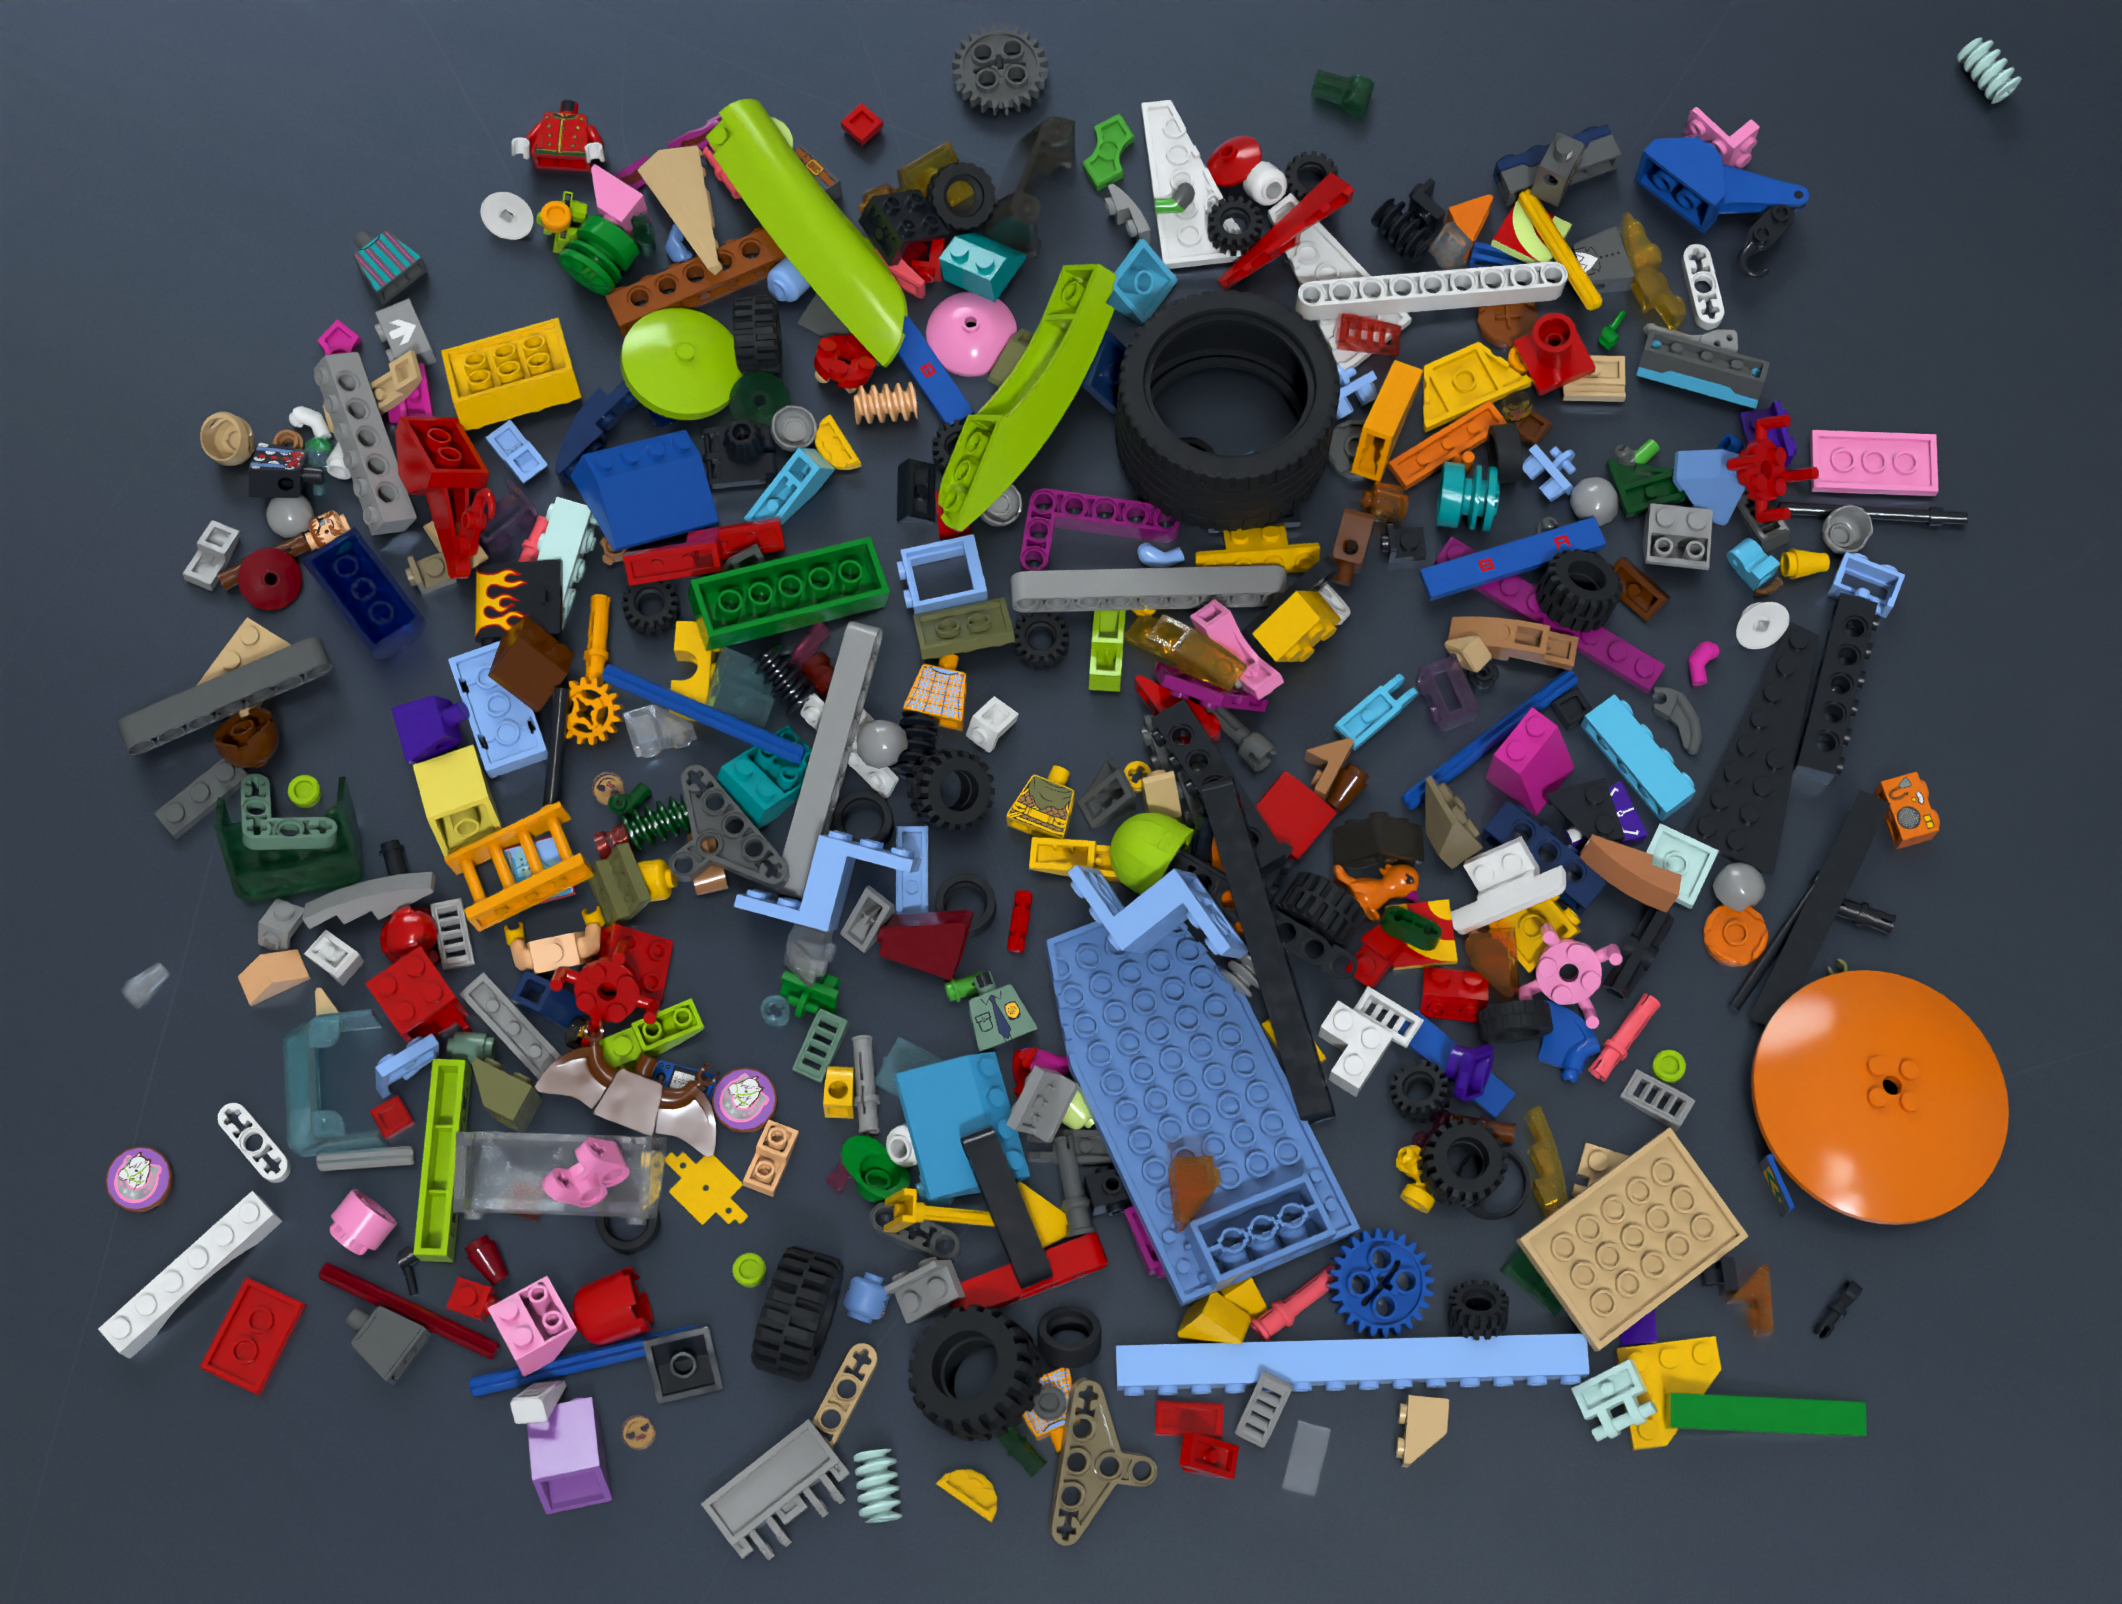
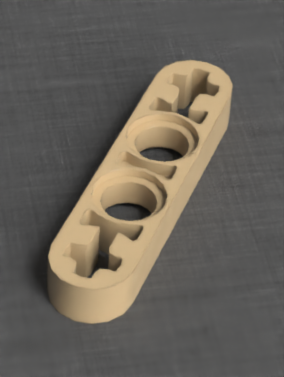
M856 1344L850 1349L812 1421L815 1427H818L824 1434L833 1436L830 1442L824 1437L833 1450L877 1367V1353L869 1344ZM864 1351H868V1358L871 1360L870 1365L863 1364L858 1372L859 1375L864 1376L862 1381L853 1374L845 1373L847 1368L854 1372L858 1363L854 1358L856 1353L862 1355ZM844 1380H850L856 1384V1393L851 1398L845 1399L838 1394V1386ZM829 1410H835L841 1416L840 1424L833 1429H828L822 1424V1416Z

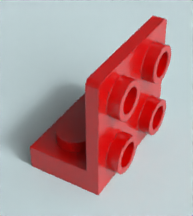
M618 924L601 929L600 950L595 955L594 961L602 957H612L618 942L621 940L627 941L630 949L625 962L630 964L635 970L634 973L641 983V994L661 1002L673 941ZM611 983L599 985L602 993L611 990L617 991Z

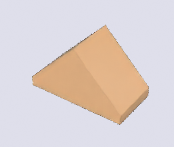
M298 949L261 954L238 976L250 1006L311 979Z

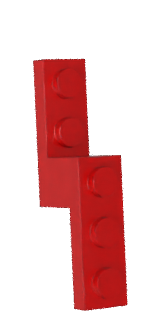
M778 517L688 532L686 543L625 552L623 560L629 586L721 572L724 560L754 544L758 545L762 554L784 551L786 545L781 519Z

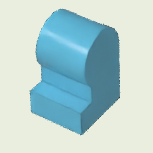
M1745 538L1726 555L1731 566L1753 591L1774 576L1780 565L1772 555L1768 557L1759 544L1751 538Z

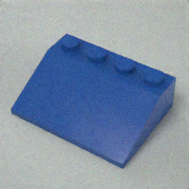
M686 429L583 454L570 476L614 552L717 525L719 522L701 455Z

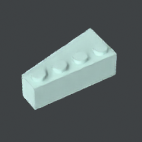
M556 497L555 503H551L547 511L546 520L549 523L546 533H542L538 540L537 551L540 552L537 561L557 559L563 561V630L576 596V589L572 587L574 582L578 583L584 575L586 567L585 559L583 558L589 550L593 551L596 543L594 529L598 523L587 505Z

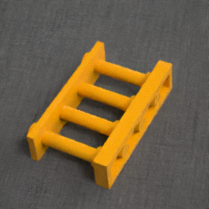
M560 801L545 805L538 812L468 846L459 847L453 853L444 857L446 864L456 875L464 874L474 900L473 905L465 908L464 912L468 921L478 932L595 876L590 864L581 853L573 855L561 826V824L572 819ZM550 831L561 861L545 870L532 839ZM521 844L532 875L516 884L502 849ZM492 858L503 889L486 898L475 866Z

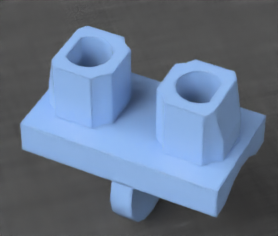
M1337 364V373L1340 379L1337 420L1354 411L1346 397L1347 395L1354 392L1362 406L1377 398L1378 394L1372 382L1377 377L1373 371L1350 383L1349 378L1357 374L1354 367L1351 366L1344 370L1342 366Z
M1536 444L1529 449L1532 454L1523 463L1524 472L1532 481L1544 470L1552 476L1539 487L1551 502L1564 493L1568 496L1571 495L1574 487L1560 470L1564 469L1569 475L1576 471V468L1571 463L1575 453L1571 449L1562 453L1556 446L1550 451V454L1555 458L1552 463Z

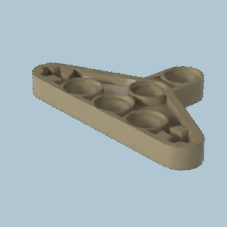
M1090 1378L1077 1380L1070 1390L1048 1524L1050 1536L1063 1546H1070L1076 1543L1116 1484L1144 1487L1152 1484L1157 1476V1466L1150 1457L1142 1453L1121 1451L1103 1390L1097 1382ZM1087 1386L1095 1392L1094 1397H1088L1086 1404L1088 1410H1094L1093 1416L1083 1411L1075 1412L1076 1407L1083 1409L1084 1399L1079 1396V1392L1085 1391ZM1079 1419H1087L1090 1423L1089 1432L1083 1437H1077L1073 1433V1425ZM1076 1452L1082 1453L1084 1465L1079 1470H1070L1067 1466L1068 1457ZM1106 1457H1114L1117 1461L1116 1470L1110 1475L1102 1474L1100 1471V1463ZM1139 1461H1145L1149 1465V1473L1143 1479H1136L1132 1474L1133 1466ZM1069 1486L1077 1487L1079 1491L1077 1501L1072 1504L1063 1503L1062 1492ZM1059 1509L1068 1512L1078 1511L1077 1517L1070 1513L1068 1514L1067 1522L1073 1529L1072 1532L1068 1531L1065 1537H1062V1534L1057 1531V1527L1064 1525L1066 1516L1062 1512L1059 1513Z

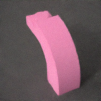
M1212 600L1190 616L1200 639L1213 659L1233 677L1236 676L1242 683V686L1239 688L1240 690L1248 692L1260 700L1284 683L1281 674L1262 660L1247 643L1231 611L1217 600Z

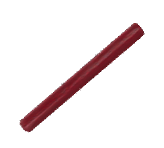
M329 1262L325 1263L319 1272L318 1277L321 1280L376 1306H382L488 1359H493L499 1350L500 1345L496 1341Z

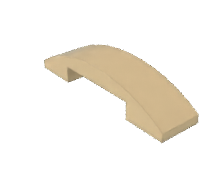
M410 350L389 363L390 371L370 383L380 415L404 401L420 384L422 377L415 351ZM323 405L329 431L334 433V426L330 415L326 412Z

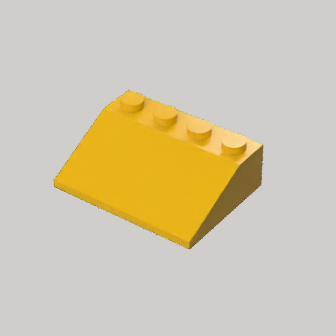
M559 318L441 350L452 401L458 419L465 431L480 429L485 425L507 421L520 415L539 412L548 407L567 404L582 398Z

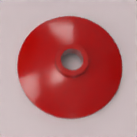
M1237 136L1231 138L1213 151L1206 168H1208L1217 186L1229 187L1237 185L1246 180L1251 170L1260 163L1262 149L1259 143L1252 137Z

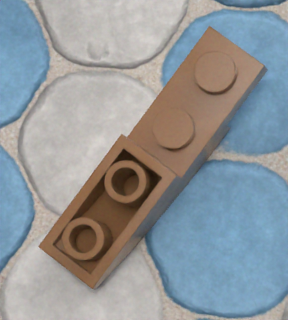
M1452 617L1448 640L1479 636L1491 653V658L1508 661L1509 657L1570 671L1574 667L1579 637L1552 632L1548 625L1495 617Z

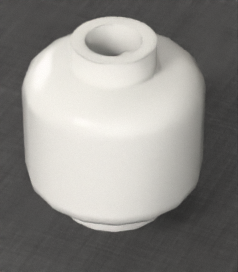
M1260 161L1251 170L1247 179L1243 181V188L1247 195L1257 203L1269 206L1282 199L1287 189V179L1277 167L1269 162Z
M904 1123L890 1131L886 1140V1149L890 1159L896 1165L912 1167L917 1165V1160L907 1124Z

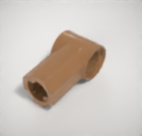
M692 833L687 835V840L689 842L693 839ZM707 839L701 846V850L707 854H711L718 849L715 839ZM715 865L709 867L693 880L697 896L729 889L725 869Z

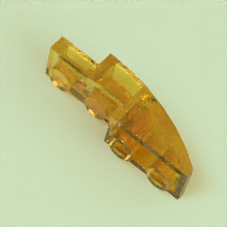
M1627 212L1623 215L1619 234L1635 275L1631 291L1644 313L1655 308L1669 329H1676L1682 325L1685 318V304L1679 296H1675L1672 293L1666 277L1661 272L1658 273L1662 262L1660 249L1655 243L1651 244L1645 235L1642 224L1638 220H1634L1631 214Z
M1141 613L1124 635L1127 643L1176 662L1180 671L1229 691L1247 669L1244 662L1215 641L1165 615H1162L1160 619H1156Z

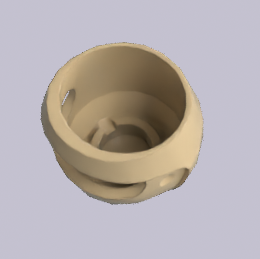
M223 411L212 414L204 421L200 440L203 450L211 459L224 466H237L251 457L255 450V437L252 427L247 421L232 413Z

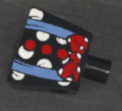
M259 442L248 469L249 497L299 498L302 495L305 484L323 485L324 467L309 466L308 453L305 450Z

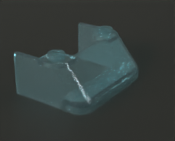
M372 1009L321 1014L291 1029L285 1035L283 1040L287 1143L290 1149L297 1155L307 1157L317 1156L320 1152L388 1147V1141L378 1130L346 1134L345 1121L339 1113L333 1110L321 1111L318 1048H325L335 1044L341 1032L382 1028V1021Z

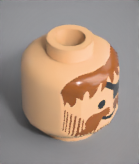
M333 510L309 520L308 527L310 532L305 533L311 550L318 549L323 556H329L350 546V538L354 537L345 515H339Z

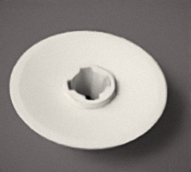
M493 193L485 198L481 205L480 212L484 225L490 232L500 238L520 239L525 237L532 229L533 214L530 207L522 198L513 193Z
M1775 602L1751 604L1743 611L1737 625L1736 636L1739 643L1748 649H1762L1774 644L1784 635L1788 628L1789 613L1784 606Z

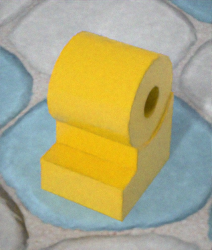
M827 1067L823 1098L825 1118L854 1119V1067Z

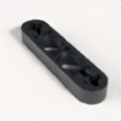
M1330 556L1318 561L1242 630L1241 634L1252 649L1260 645V642L1252 633L1296 591L1319 592L1338 574L1340 568Z

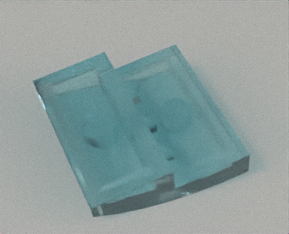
M722 647L712 675L706 705L760 728H765L775 700L770 693L775 684H763L768 674L756 675L755 671L760 664L749 665L754 660L753 658L727 647Z

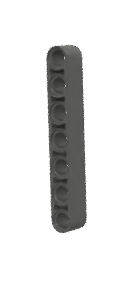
M307 638L127 715L117 722V727L128 754H141L319 678L331 671L332 664L321 638Z

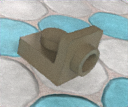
M443 551L415 561L413 555L407 557L410 568L405 569L411 586L417 585L422 595L457 582V579H451L448 575Z

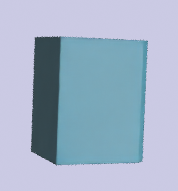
M1139 239L1115 271L1117 277L1113 284V292L1106 303L1136 323L1143 325L1148 318H1151L1178 279L1144 239Z

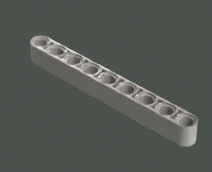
M1277 565L1022 571L1015 573L1010 578L1013 609L1024 613L1203 608L1214 599L1226 608L1269 607L1288 589L1286 569Z
M850 621L846 627L782 855L790 871V877L785 886L775 889V892L778 894L803 899L819 835H828L833 813L883 636L882 628ZM781 867L778 869V873H777L776 879L781 876L780 871H779V870L781 869Z

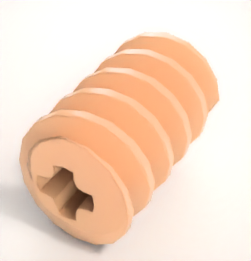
M908 382L906 391H903L900 383H896L893 392L890 391L888 384H883L881 393L878 392L875 385H871L869 394H866L862 385L859 386L857 395H854L857 425H860L862 416H865L868 424H872L875 415H877L880 423H884L887 414L890 415L892 422H897L899 413L902 414L905 421H909L911 412H914L918 420L916 390L912 382Z

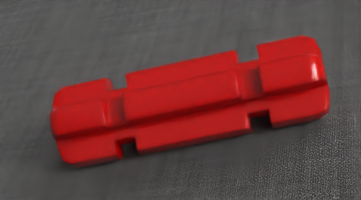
M1017 890L1015 892L1014 905L1016 906L1013 907L1009 930L1011 936H1008L1007 943L1008 951L1013 953H1023L1025 949L1026 938L1024 937L1027 936L1030 909L1028 907H1031L1032 893L1026 890Z

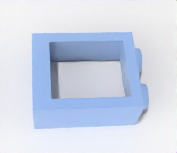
M974 534L900 550L902 561L896 562L900 580H907L908 589L903 590L907 609L913 608L914 614L988 600L987 588ZM964 555L972 590L920 601L912 566Z

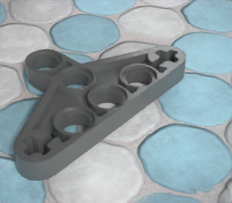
M697 764L686 767L681 775V784L693 839L670 858L669 868L674 878L681 882H690L709 867L715 865L768 888L778 889L785 886L789 880L790 871L783 858L706 768ZM691 776L701 777V781L707 789L703 794L695 783L691 784ZM714 796L724 799L723 807L717 811L707 808L708 800ZM733 819H739L744 822L743 829L737 834L729 833L726 830L727 824ZM707 839H715L719 842L718 849L711 854L704 853L701 850L702 843ZM753 842H759L764 846L763 852L757 857H751L746 854L747 846ZM687 858L693 861V868L690 872L682 874L676 871V865L680 860ZM767 859L774 869L777 870L781 867L779 870L781 876L779 878L769 877V871L764 865Z

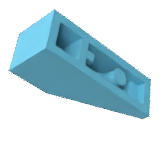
M798 448L743 519L747 522L780 517L781 524L783 525L819 491L835 468L815 449Z

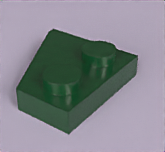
M1609 460L1606 463L1608 474L1626 518L1646 513L1650 503L1673 505L1683 502L1686 498L1684 490L1680 492L1673 482L1674 469L1652 468L1649 465L1638 463L1635 466L1617 464V460Z

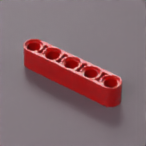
M1096 1232L1045 1250L1044 1252L1050 1264L1053 1277L1022 1290L1010 1264L961 1282L965 1297L950 1304L951 1308L954 1309L962 1306L968 1311L969 1305H981L984 1308L990 1306L999 1309L1098 1271L1109 1265L1099 1236Z

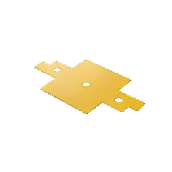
M671 1152L664 1159L681 1177L669 1190V1193L701 1225L715 1213L719 1214L728 1224L734 1219L739 1224H742L748 1218V1215L731 1199L743 1186V1183L714 1155L710 1157L704 1156L697 1164L684 1152L678 1157ZM681 1163H686V1167L684 1169L680 1167ZM704 1185L709 1186L708 1191L703 1190ZM731 1208L732 1212L728 1214L726 1209Z

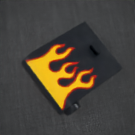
M557 559L477 566L475 641L481 643V647L501 641L502 635L526 616L550 635L562 634L563 561Z

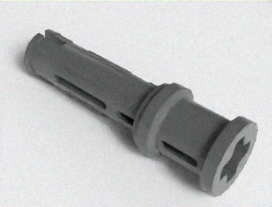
M1074 1135L1054 1138L1053 1142L1055 1144L1065 1198L1062 1201L1061 1209L1066 1213L1069 1229L1066 1232L1067 1238L1095 1233L1096 1229L1091 1226L1088 1210L1091 1202L1088 1196L1084 1197Z

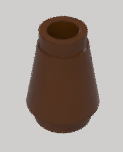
M1348 763L1345 768L1340 769L1326 803L1337 811L1342 812L1367 786L1365 782L1369 776L1356 766Z

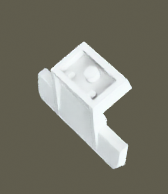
M1522 836L1465 860L1463 866L1479 893L1477 901L1451 911L1453 928L1459 934H1466L1560 895L1566 888V872L1563 866H1558L1540 874V867Z

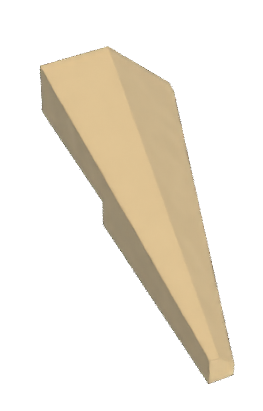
M697 146L658 150L637 171L707 269L716 275L723 268L722 264L718 261L716 251L719 249L718 241L714 238L713 228H715L711 199L704 182L706 171L700 159L703 153Z

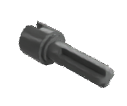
M1203 706L1208 714L1212 712L1221 724V729L1238 745V755L1255 772L1263 770L1271 763V758L1267 754L1276 755L1278 749L1261 732H1251L1226 707L1218 706V709L1214 710Z

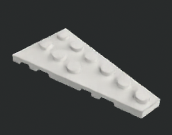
M1291 193L1268 210V218L1272 227L1299 203ZM1319 222L1302 232L1299 244L1285 252L1300 287L1310 281L1371 276ZM1365 294L1369 298H1377L1373 294ZM1341 296L1335 297L1340 301L1346 300L1344 297ZM1306 299L1308 303H1316L1313 299ZM1407 313L1322 319L1316 320L1325 341L1329 345V350L1332 351L1334 361L1346 370L1351 366L1355 368L1411 324L1412 318Z

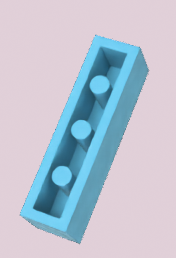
M1614 694L1586 714L1581 727L1662 822L1691 801L1696 792L1694 783L1686 773H1680L1675 767L1670 753L1664 748L1660 749L1654 742L1653 734L1644 724L1640 725L1632 716L1633 711L1628 703L1624 700L1620 701Z

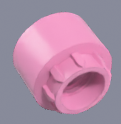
M352 1189L331 1215L334 1223L330 1226V1234L351 1252L357 1255H364L368 1249L377 1250L397 1225V1221L373 1199L359 1190Z

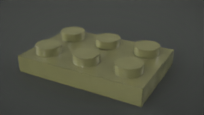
M1005 597L913 614L922 660L937 659L945 655L961 652L968 653L976 649L992 646L999 647L1015 642L1014 630Z

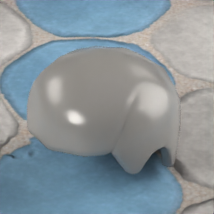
M787 405L777 411L772 418L770 433L774 442L783 450L795 452L798 448H807L816 437L817 423L813 414L802 406Z
M1591 477L1581 480L1572 489L1570 505L1579 520L1595 517L1598 525L1602 526L1611 522L1617 515L1619 499L1609 481L1600 477Z
M1011 484L980 515L981 519L987 524L996 527L1006 526L1014 522L1019 517L1023 506L1021 493L1014 484Z
M303 495L299 498H273L266 510V518L274 533L284 538H293L309 530L308 522L314 518V512L311 502Z
M1850 504L1839 507L1827 516L1822 527V538L1825 545L1834 553L1842 555L1845 552L1856 553L1864 548L1869 537L1873 534L1871 517L1863 508Z
M876 720L866 724L857 737L858 756L866 765L878 769L896 764L901 752L908 747L906 732L898 723L886 720Z
M1737 862L1727 865L1714 879L1713 890L1716 897L1725 906L1740 912L1748 906L1752 905L1755 907L1762 900L1766 885L1762 875L1753 866Z

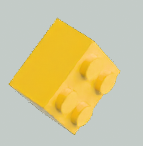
M1296 591L1252 634L1276 662H1303L1314 653L1313 647L1320 640L1325 641L1336 632L1337 628L1335 626L1342 619L1319 592Z

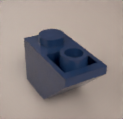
M525 970L510 998L513 1003L522 1010L575 1033L585 1012L578 1009L575 995L563 988L560 991H553L550 988L551 981Z

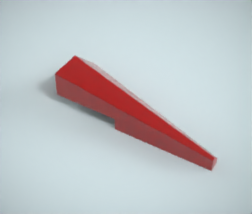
M1332 172L1329 173L1217 280L1222 290H1227L1298 245L1302 232L1351 202L1354 194L1351 185Z

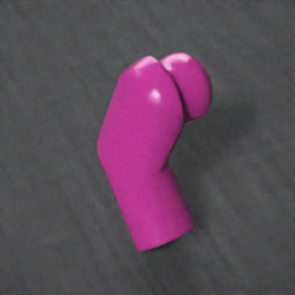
M1711 641L1699 643L1688 658L1693 686H1702L1708 683L1705 665L1709 660L1717 658L1720 652L1719 646Z

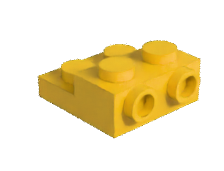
M1560 895L1488 924L1529 973L1536 969L1540 954L1548 946L1543 941L1541 926L1544 923L1552 924L1559 939H1573L1582 931L1577 926L1581 920L1569 907L1564 910L1556 901L1560 898Z

